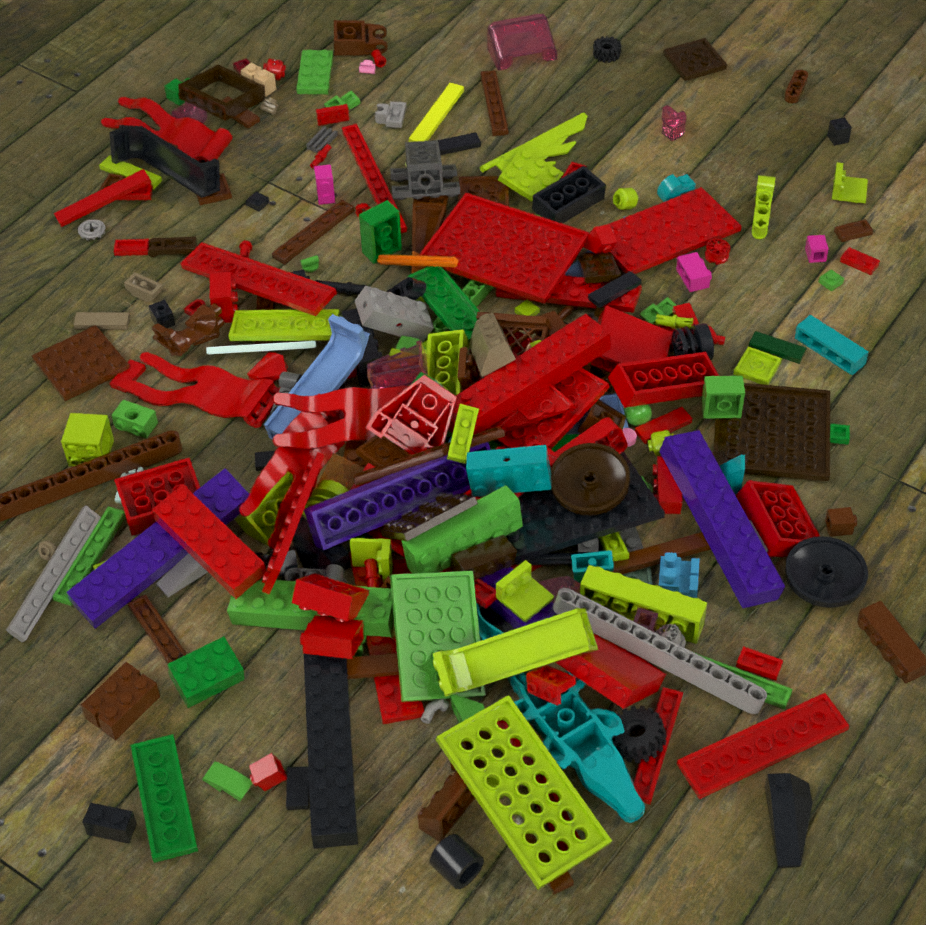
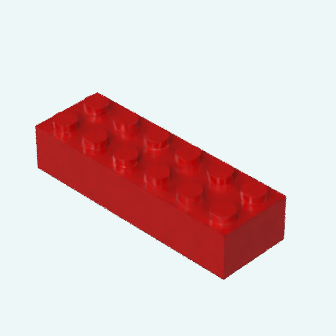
M701 352L619 363L608 376V379L623 407L627 408L702 396L705 376H719L707 353Z
M183 484L152 509L155 521L235 599L240 597L264 576L266 571L265 563Z

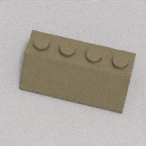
M494 313L482 315L475 323L469 346L483 378L514 361L516 358Z

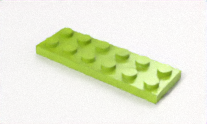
M322 309L317 316L299 310H235L228 337L230 341L330 340L332 331L328 319L332 314L338 317L341 314L339 309Z

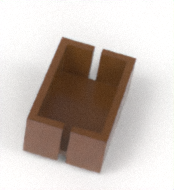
M125 662L81 704V707L88 721L98 728L101 727L104 733L116 741L160 698V693L156 682L144 674L141 675L139 670Z

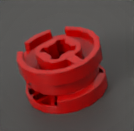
M723 239L708 241L705 259L710 263H725L729 258L731 249L729 243Z

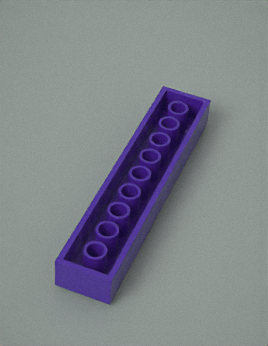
M700 430L665 437L659 452L681 490L688 507L742 609L778 600L785 585Z
M489 442L470 447L469 452L491 450ZM447 456L387 475L305 508L304 513L315 546L325 550L381 527L390 520H398L407 511L412 510V512L419 510L418 506L420 504L436 501L435 497L439 494L453 493L455 495L470 490L466 470L467 462L464 464L448 460Z
M223 469L193 493L225 525L240 514L239 508L249 495L226 469ZM155 522L66 592L69 601L96 629L173 568L188 552L164 528Z

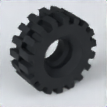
M640 705L639 709H636V706H631L630 711H627V708L623 709L622 715L617 713L623 723L624 733L613 736L612 741L623 759L626 758V761L630 763L632 759L635 760V763H640V759L648 762L650 761V756L656 758L658 756L657 751L660 753L663 751L662 745H666L667 736L662 719L657 712L654 713L650 707L646 710L645 706ZM636 729L646 730L639 737L629 736Z

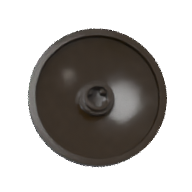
M598 443L579 444L563 452L554 462L551 469L552 492L556 500L571 512L581 515L602 514L615 508L625 498L630 486L629 467L622 455L611 447Z

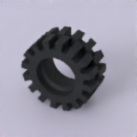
M601 36V39L597 38L593 43V57L595 56V59H598L599 62L603 60V63L606 61L611 63V60L615 62L621 55L620 40L614 39L613 36L611 38H608L609 36H606V38Z

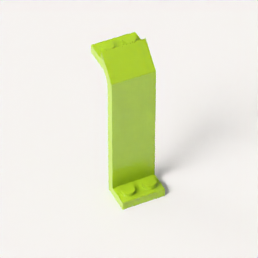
M576 608L461 648L433 653V665L436 671H438L440 678L439 686L446 697L491 684L572 656L598 650L586 609Z

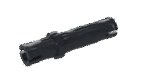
M315 280L335 288L337 293H343L351 296V294L359 295L363 288L367 286L353 284L352 282L340 283Z

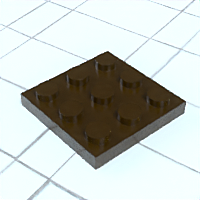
M706 38L664 49L663 55L684 81L719 72L727 68V63Z

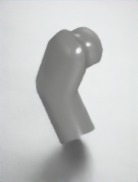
M438 699L428 703L421 716V721L426 724L431 723L434 713L438 709L442 712L446 711L449 707V702L445 699Z

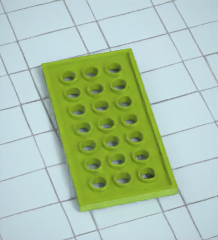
M509 695L436 737L435 740L538 890L612 842ZM497 721H505L508 724V728L501 729L497 725ZM487 731L491 738L487 740L482 739L479 732ZM510 739H518L521 743V746H512L510 743ZM461 742H470L473 749L465 750L461 746ZM492 750H501L503 757H495L492 754ZM529 756L533 759L534 764L526 765L522 758ZM474 760H482L485 763V767L477 768L474 765ZM512 767L515 770L516 775H507L505 773V768ZM538 774L543 775L546 778V783H538L535 776ZM486 779H496L498 782V786H489L487 784ZM524 785L528 788L529 793L523 795L519 793L517 787ZM556 793L559 796V802H552L548 794ZM499 797H508L511 804L508 806L502 805ZM538 804L542 812L534 813L530 805ZM567 811L571 813L573 819L566 821L562 818L561 813ZM520 815L524 823L520 825L514 823L512 816ZM546 822L553 824L555 831H546L543 824ZM575 831H583L586 839H578L575 836ZM533 834L537 842L534 844L527 842L525 835ZM557 842H565L568 846V850H559L557 847ZM542 852L548 854L550 862H542L538 854Z

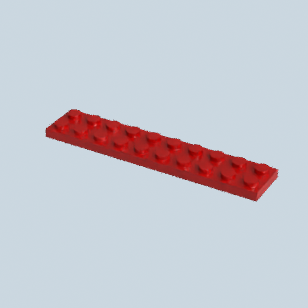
M203 242L180 263L182 269L210 278V273L231 272L232 279H236V288L313 316H317L337 294L336 289L328 285Z
M349 552L355 586L367 587L364 579L366 576L365 567L353 566L351 552ZM380 575V578H381V581H380V583H379L380 588H381V586L383 585L382 575ZM366 635L369 656L397 653L395 639ZM399 675L374 677L383 725L421 718L424 713L422 701L401 702Z

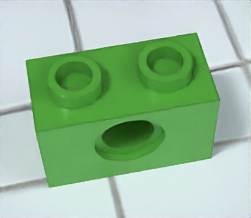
M122 400L112 414L115 428L144 438H148L158 424L155 410L126 400Z

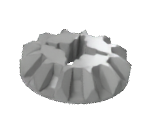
M92 219L80 224L78 233L82 239L86 238L87 241L90 239L95 240V238H101V235L105 234L106 228L102 221Z

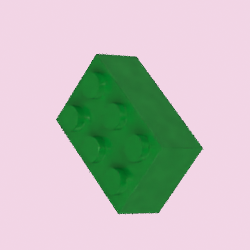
M388 200L359 214L362 253L373 264L377 263L380 254L392 255L402 250L400 211Z
M224 636L167 664L168 674L187 708L244 680V669Z

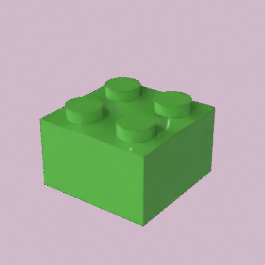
M705 376L701 401L703 418H741L745 397L743 376Z

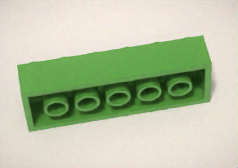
M505 485L477 500L478 504L408 541L402 540L407 568L412 574L440 572L450 567L452 554L501 535L507 536L523 527L518 497Z

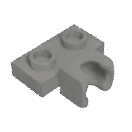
M390 102V106L389 104H377L378 111L375 112L376 123L386 124V127L402 128L407 108L406 102Z

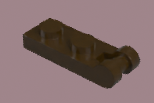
M152 238L149 240L148 255L150 257H157L158 255L190 254L197 247V238Z

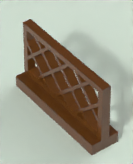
M478 311L476 319L479 320L482 315L491 312ZM494 313L502 329L508 330V333L505 334L506 338L508 339L512 336L515 340L510 345L511 349L517 345L522 349V351L517 353L518 356L524 353L526 349L522 347L521 342L528 337L534 342L531 335L536 332H542V336L537 340L543 341L547 338L548 332L551 331L552 325L547 317ZM519 330H524L526 334L517 340L513 334Z

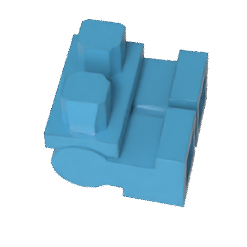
M666 552L665 556H661L659 586L673 592L677 591L683 595L697 598L700 559L691 558V561H681V557H677L676 553Z

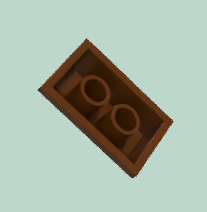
M457 771L447 777L444 787L434 793L431 803L427 808L423 807L418 814L419 829L439 842L446 837L476 799Z

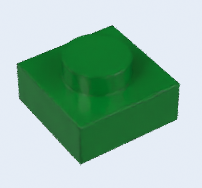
M830 424V443L848 445L850 425Z

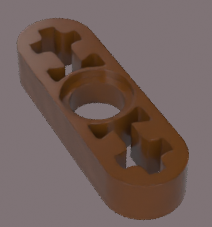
M796 70L785 91L784 99L786 102L796 103L799 101L808 80L807 71Z

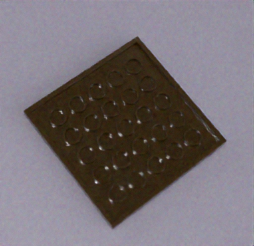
M744 383L745 397L741 418H715L713 456L719 467L739 455H745L744 474L829 481L830 390Z

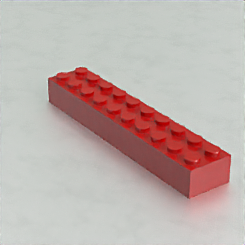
M585 313L517 356L514 361L495 370L457 394L448 430L453 434L460 404L479 408L473 434L486 430L523 406L546 384L550 383L554 386L610 350V333Z

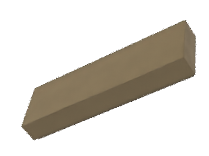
M76 312L74 329H88L96 325L99 329L128 330L130 314L124 312Z

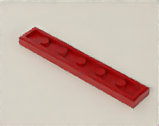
M142 169L55 212L54 215L60 226L63 227L150 184L151 180L145 170Z
M665 687L662 688L655 712L662 719L667 736L666 745H662L663 751L661 753L657 751L658 756L656 758L650 756V761L648 762L640 759L633 782L637 794L644 803L650 805L683 698V692Z

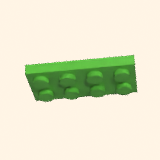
M302 50L297 94L329 93L334 56L333 50Z

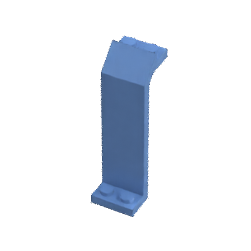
M332 314L328 319L332 331L330 341L289 394L314 396L318 393L324 394L338 390L363 358L370 334L363 331L360 325L352 324L344 317ZM278 406L264 424L269 438L273 440L276 434H282L288 424L301 411L290 407Z

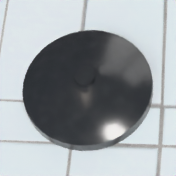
M813 537L801 541L792 548L786 560L785 577L793 592L804 601L820 607L835 608L848 605L860 597L868 580V568L863 556L850 544L832 537Z

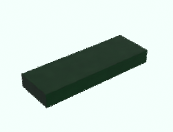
M757 331L754 332L749 342V347L798 364L801 363L807 350L806 347Z

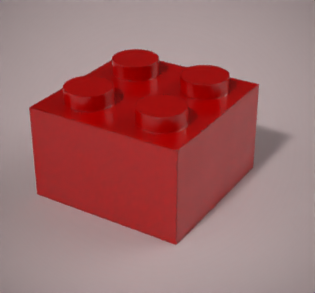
M231 272L210 273V304L215 303L221 307L222 313L218 316L222 318L224 323L232 322L235 310H238V304H235V302H238V292L234 291L236 289V279H232Z

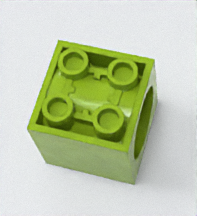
M70 413L61 440L68 466H76L111 452L114 437L108 415Z

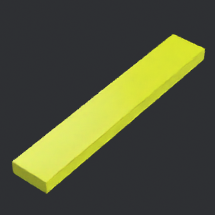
M453 83L448 84L409 137V142L428 141L464 92V86Z

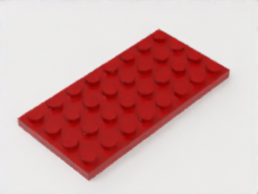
M701 187L609 223L617 240L613 250L609 253L613 254L616 264L625 274L629 271L637 274L703 247L712 239H722L740 232L742 226Z

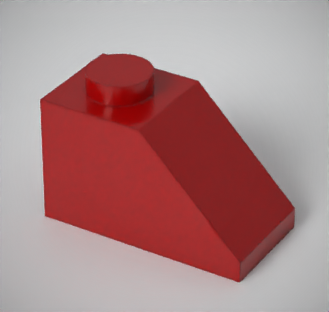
M610 224L594 227L588 235V240L583 248L594 253L603 252L605 254L611 252L617 240Z

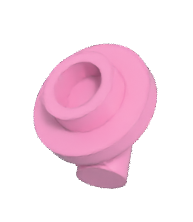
M364 60V62L360 63L359 73L375 74L376 65L373 64V61Z

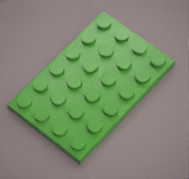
M473 571L391 575L390 582L401 702L451 699V695L445 697L444 692L439 686L440 678L438 671H436L433 665V653L454 650L480 641ZM485 685L455 695L464 698L486 696Z

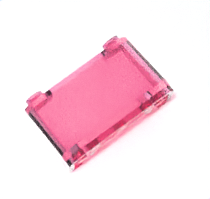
M544 14L497 21L488 26L487 49L498 71L509 68L513 63L514 57L542 52V57L546 61L557 59V50Z

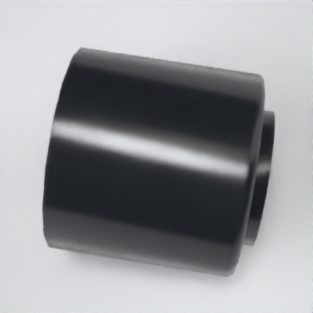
M451 834L441 840L434 848L430 857V864L455 889H462L470 884L479 874L483 867L484 859L460 835Z

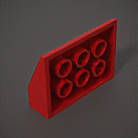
M190 458L114 479L131 536L143 533L156 522L152 509L182 484L192 493L200 488Z
M748 480L737 493L736 497L747 518L752 521L768 549V556H788L792 548L801 541L820 537L793 485Z

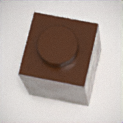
M851 507L827 509L825 524L829 537L853 535L854 528L857 526V517L853 515Z

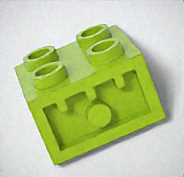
M837 162L832 200L866 203L868 179L845 176L846 170H843L844 163Z
M350 539L352 565L365 567L364 562L367 559H376L379 575H382L384 583L386 578L392 575L393 570L391 539Z
M526 560L496 583V598L524 622H527L554 600V595L531 577L532 565Z

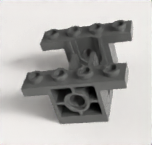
M438 140L405 142L406 168L390 169L391 181L402 182L408 180V185L392 186L393 199L404 200L410 197L421 199L425 196L437 198L440 195L453 197L460 194L459 182L443 183V177L450 179L453 176H457L456 164L442 165ZM422 178H427V179H429V180H428V181H422L421 179H422Z

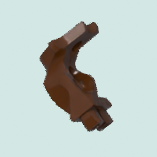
M215 303L210 307L203 304L185 322L187 328L182 331H176L171 328L167 329L157 323L152 326V330L155 333L152 337L159 344L167 348L171 356H182L189 350L191 345H198L219 338V329L224 325L222 318L218 316L222 313L221 307Z

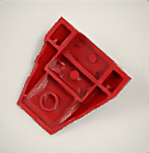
M423 375L377 410L365 428L380 438L385 436L411 455L443 445L457 396L428 376Z

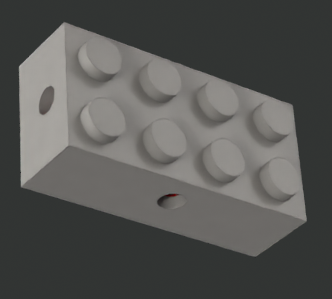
M365 286L355 299L362 326L400 337L403 335L417 338L421 343L424 342L428 334L434 329L427 307L421 301H415L369 286Z

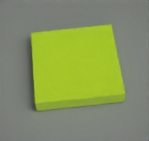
M748 346L735 367L733 374L743 376V378L758 384L769 385L781 364L782 358Z

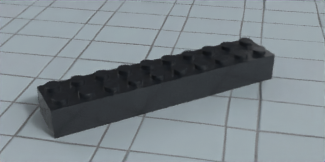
M304 654L310 819L313 849L358 845L347 659Z

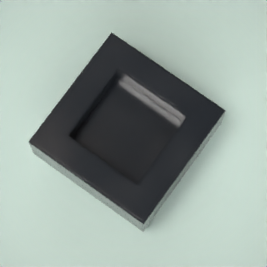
M257 191L246 200V206L259 212L270 203L269 197Z

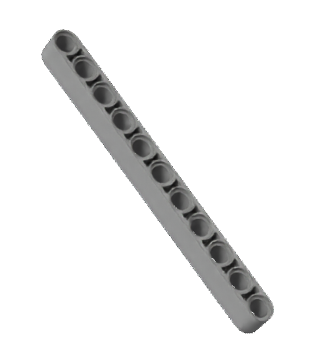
M562 588L558 591L553 605L555 613L561 614L576 608H585L593 633L747 713L757 714L761 710L767 698V693L762 687L571 589Z

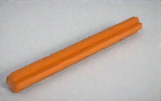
M380 254L377 262L381 265L456 267L459 260L454 256Z

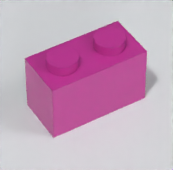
M331 164L314 166L319 205L335 203Z
M697 252L678 256L676 270L689 292L709 288L712 274L706 268L703 258H700Z

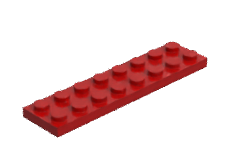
M564 275L546 303L596 308L597 306L588 300V294L610 282L585 284L583 277ZM642 285L606 305L622 312L634 313L642 291ZM499 288L496 290V297L519 300L528 299Z
M317 452L314 459L310 458L306 467L309 471H304L301 478L303 485L299 484L295 494L297 498L293 499L290 507L291 512H288L285 524L279 535V541L275 545L273 556L270 558L267 571H265L261 581L264 583L262 589L264 593L270 594L281 571L325 456L324 454Z
M823 693L678 759L677 766L697 797L701 799L847 731L850 725L827 694Z

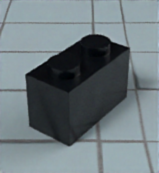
M91 802L82 821L87 835L128 844L137 825L133 811Z

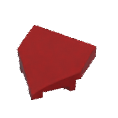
M269 351L247 375L250 380L269 379L275 381L280 378L282 372H287L288 366L283 355Z

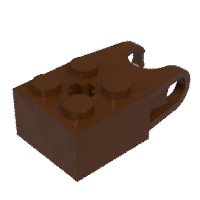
M334 20V55L365 56L371 55L372 51L376 49L383 54L388 49L387 42L382 40L386 37L387 30L383 25L368 24L361 20ZM377 30L383 31L382 34H376L375 32ZM383 45L384 48L378 49L376 46Z

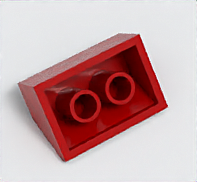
M314 573L296 579L292 603L299 605L298 608L302 610L317 611L318 615H330L336 617L335 620L339 622H348L357 617L370 590Z

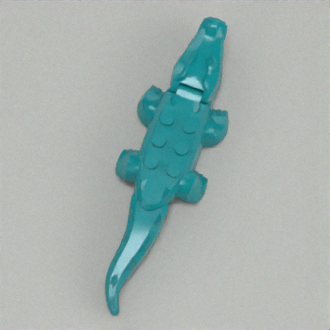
M476 603L480 641L504 633L482 617L479 605ZM567 670L564 671L565 673L574 676L573 674H571V673L568 672ZM530 671L509 677L508 682L519 697V700L514 701V703L528 723H531L544 740L543 744L560 768L563 770L567 766L573 767L580 782L587 791L613 808L625 822L632 823L640 819L644 815L645 804L637 794L623 758L612 741L613 736L624 733L620 717L615 712L597 708L590 710L578 693L580 689L584 688L586 683L577 677L576 685L561 693V704L558 706L528 693L526 673Z

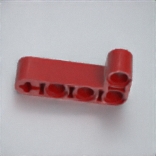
M607 417L600 420L555 453L561 455L569 448L579 444L598 443L611 447L621 454L626 450L628 444L622 429L611 418Z

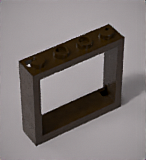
M219 64L178 84L179 99L224 121L265 99L264 85ZM217 81H221L244 92V94L226 103L200 90Z

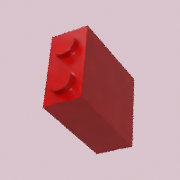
M315 615L300 636V645H303V653L352 659L364 640L363 620L351 619L348 622H339L335 620L336 617Z

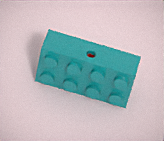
M546 445L467 452L466 470L472 496H486L505 485L513 493L552 489L551 468Z

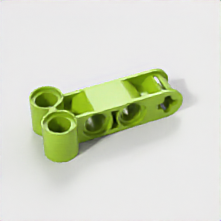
M758 175L752 236L755 239H764L767 236L776 177Z

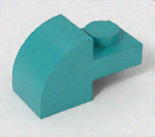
M671 174L661 182L657 195L665 202L680 196L682 193L694 190L695 183L687 174L677 178L674 174Z

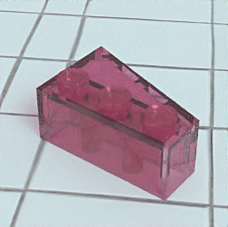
M422 340L417 341V345L408 349L405 347L401 348L400 352L393 356L388 354L367 364V375L372 389L409 386L420 372L428 375L427 354Z

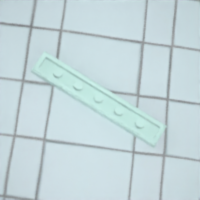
M302 341L206 348L207 354L316 348L317 342Z

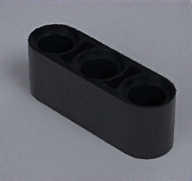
M408 277L386 292L416 300L424 295L426 283Z

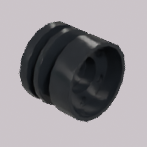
M706 323L692 325L691 330L686 326L682 329L675 328L673 330L672 344L675 356L706 352L710 360L713 359V338Z

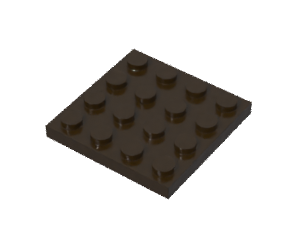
M442 493L435 497L436 501L420 504L418 506L419 510L412 512V510L407 511L401 515V519L397 521L393 519L384 523V527L379 531L382 537L408 541L478 503L475 496Z

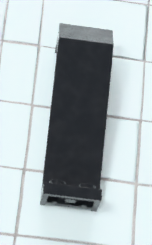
M119 125V129L110 132L111 161L117 164L131 158L142 159L201 198L220 191L219 160L212 159L205 163H200L143 126Z

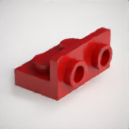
M548 665L526 673L528 693L557 706L561 704V693L576 685V677Z

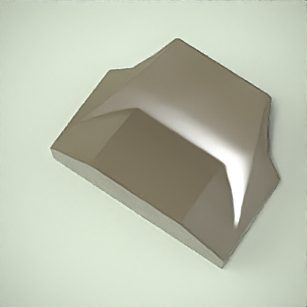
M135 272L124 282L125 288L133 296L146 302L154 300L163 289V284Z

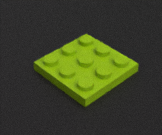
M521 147L501 173L498 181L533 202L534 194L560 180L564 173L526 148Z

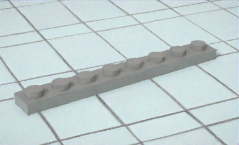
M88 506L82 507L7 627L6 631L19 641H26L53 594L101 519Z

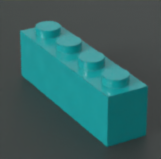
M809 315L797 325L794 337L796 340L847 373L853 375L866 364L869 351L812 315Z

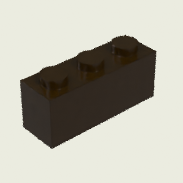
M504 535L452 554L450 569L452 572L473 571L474 581L481 577L491 575L514 565L517 550Z

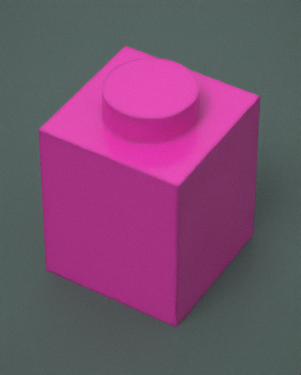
M825 235L807 236L805 251L809 263L826 262L829 249Z

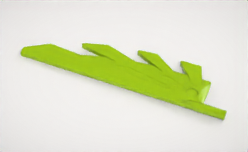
M583 112L480 166L481 172H485L494 166H497L503 172L521 147L526 148L543 160L548 157L568 154L576 144V141L563 143L567 137L584 130L587 115ZM555 161L548 162L552 166L556 164Z

